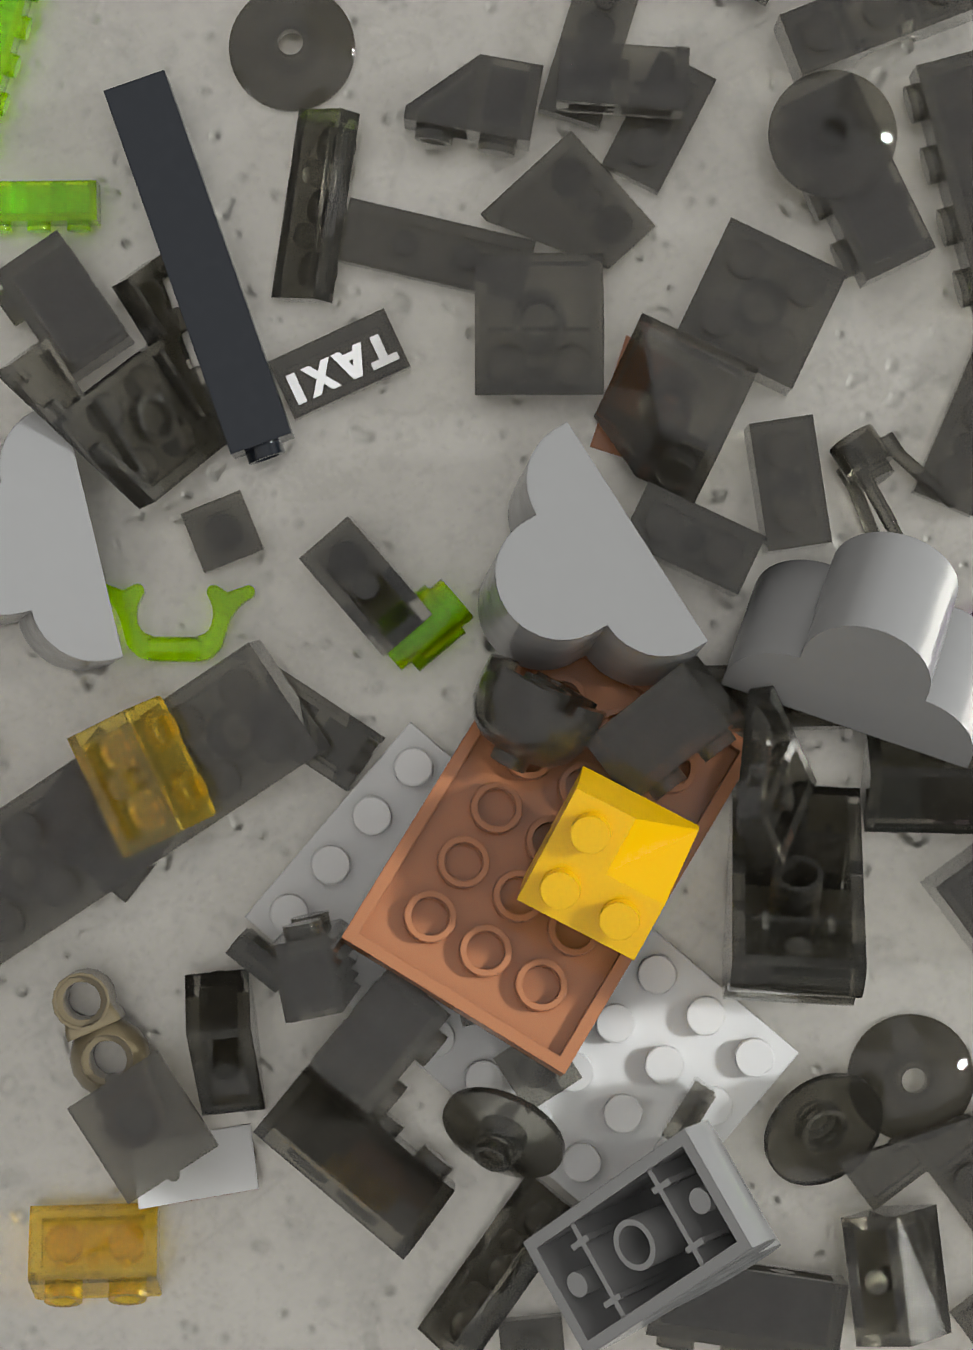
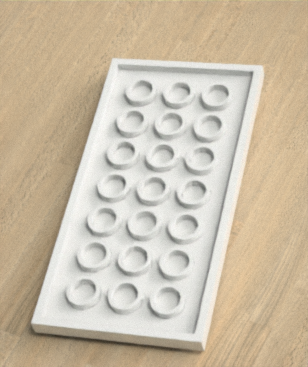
M411 722L245 916L252 924L579 1202L675 1134L693 1124L708 1120L723 1143L799 1054L791 1045L653 928L635 960L631 961L566 1073L561 1077L339 941L452 758Z

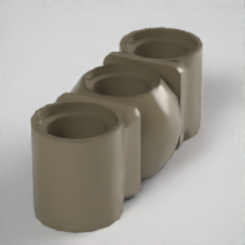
M95 969L77 970L58 983L52 998L54 1014L65 1025V1037L68 1042L73 1040L69 1057L72 1073L82 1088L98 1097L94 1102L96 1107L104 1114L106 1132L114 1142L122 1147L132 1149L146 1146L160 1133L166 1124L168 1113L165 1100L155 1089L153 1074H148L151 1061L148 1041L138 1027L122 1019L126 1013L116 1001L115 987L109 977ZM74 983H89L99 992L101 999L100 1008L95 1015H80L70 1006L68 999L69 990ZM112 1041L123 1048L126 1053L127 1062L125 1069L121 1073L108 1074L100 1070L96 1065L94 1052L99 1042ZM139 1100L149 1107L153 1117L150 1129L144 1132H133L123 1125L120 1118V1108L125 1101Z

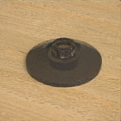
M250 0L240 11L232 26L229 39V58L238 82L253 99L264 106L278 111L300 112L326 103L344 86L354 64L355 38L350 21L334 0ZM289 33L297 34L303 40L301 50L292 55L285 54L279 49L281 38Z
M843 70L817 71L795 81L778 99L768 125L769 150L778 171L796 189L805 194L823 199L847 198L861 193L872 186L888 168L897 142L896 120L886 97L867 79ZM832 119L841 121L846 127V137L837 142L827 139L823 133V124Z
M920 1014L895 1015L873 1025L856 1043L847 1068L848 1091L858 1114L877 1132L900 1141L927 1140L950 1129L966 1111L973 1094V1062L962 1039L944 1023ZM911 1068L921 1069L925 1076L924 1085L917 1091H907L902 1085L904 1073Z
M848 1073L824 1074L800 1084L782 1099L768 1121L764 1135V1151L769 1164L784 1180L803 1186L828 1183L849 1173L867 1157L880 1135L883 1123V1108L879 1096L865 1080Z
M471 1087L454 1093L444 1107L442 1120L449 1138L465 1155L489 1171L516 1178L532 1179L551 1174L561 1164L565 1154V1143L560 1130L542 1110L519 1096L494 1088Z

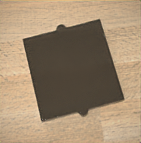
M156 1050L119 1075L116 1072L109 1073L105 1078L106 1083L67 1108L128 1204L166 1179L172 1182L177 1181L181 1175L180 1170L219 1146L159 1050Z

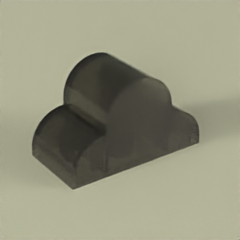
M737 782L731 792L722 956V998L724 1000L853 1006L855 998L861 999L863 996L867 974L860 788Z

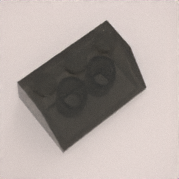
M310 1060L262 1116L253 1133L404 1260L455 1192V1182L448 1177L454 1168L428 1145L424 1144L417 1151L399 1135L405 1126L383 1106L375 1103L369 1110L350 1093L356 1085L336 1066L327 1061L319 1068Z

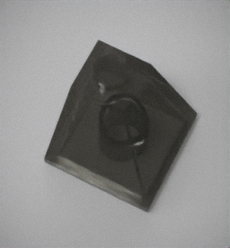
M642 313L594 417L636 477L694 504L723 447L759 368Z

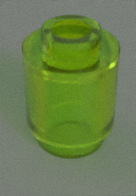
M440 579L431 588L424 584L384 618L379 625L387 634L377 642L401 670L412 663L421 672L466 633L462 627L474 617L445 582Z

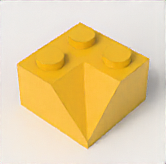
M583 766L524 875L517 900L635 960L665 906L700 826Z

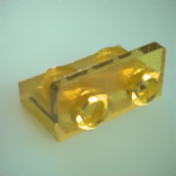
M160 696L125 709L67 738L123 858L215 815L216 811L209 797L207 785L192 762L180 736L179 726L175 718L169 713Z
M138 1203L30 1206L28 1283L35 1299L44 1300L45 1304L53 1307L78 1306L82 1304L84 1298H108V1301L113 1304L130 1306L146 1302L149 1296L162 1295V1279L159 1273V1206L140 1210Z

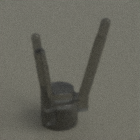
M869 424L844 437L829 451L839 467L836 473L849 492L865 533L880 532L864 492L887 532L903 534L893 512L878 487V484L893 474L894 469L889 463L892 459L946 507L954 508L957 505V499L903 449L893 432L880 437L873 425Z

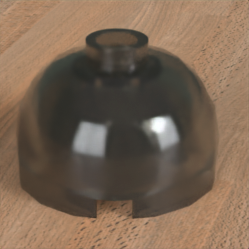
M491 654L477 681L472 703V715L480 734L495 745L490 757L514 771L525 773L529 764L549 769L568 764L580 756L596 736L607 713L596 709V703L558 680L540 671H537L536 674L525 672L524 676L516 672L520 664L518 661L499 654Z

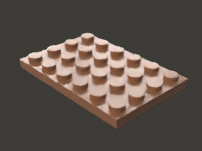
M587 656L568 666L553 670L528 669L510 661L339 941L561 1077L566 1073L632 959L517 900L524 875L581 769L585 766L700 826L670 892L671 895L758 747L656 684L633 686L609 678L600 672L589 661Z

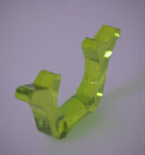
M137 583L125 590H121L106 584L110 603L119 615L129 649L139 658L149 662L201 663L212 659L222 649L235 613L242 605L253 599L256 595L255 589L250 585L226 592L217 585H210L207 588V595L212 604L213 619L206 633L197 637L152 636L142 631L138 619L139 607L146 593L145 588Z

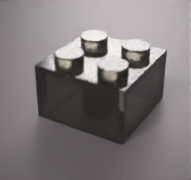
M731 217L672 342L787 396L794 387L847 272Z

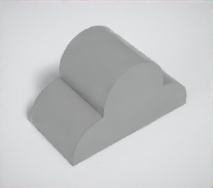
M57 403L41 407L27 414L12 428L0 445V625L18 622L27 643L44 660L60 668L87 671L106 667L121 659L123 653L63 403Z
M568 422L548 433L533 451L511 495L508 508V522L511 533L502 544L479 592L478 615L482 630L487 640L499 654L512 663L528 669H558L587 656L589 661L600 672L617 682L633 686H649L667 681L683 672L708 640Z
M869 532L857 535L844 542L835 552L831 564L813 560H789L769 567L758 577L721 683L722 685L966 769L973 756V616L954 607L959 588L957 575L951 564L940 552L927 543L904 534Z
M708 1120L684 1128L523 1242L582 1350H603L662 1317L674 1308L733 1278L781 1246L717 1132L712 1128Z

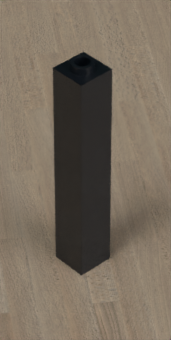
M162 70L104 91L109 109L230 454L235 459L246 456L249 465L285 453L282 443L295 437L170 81L165 71Z

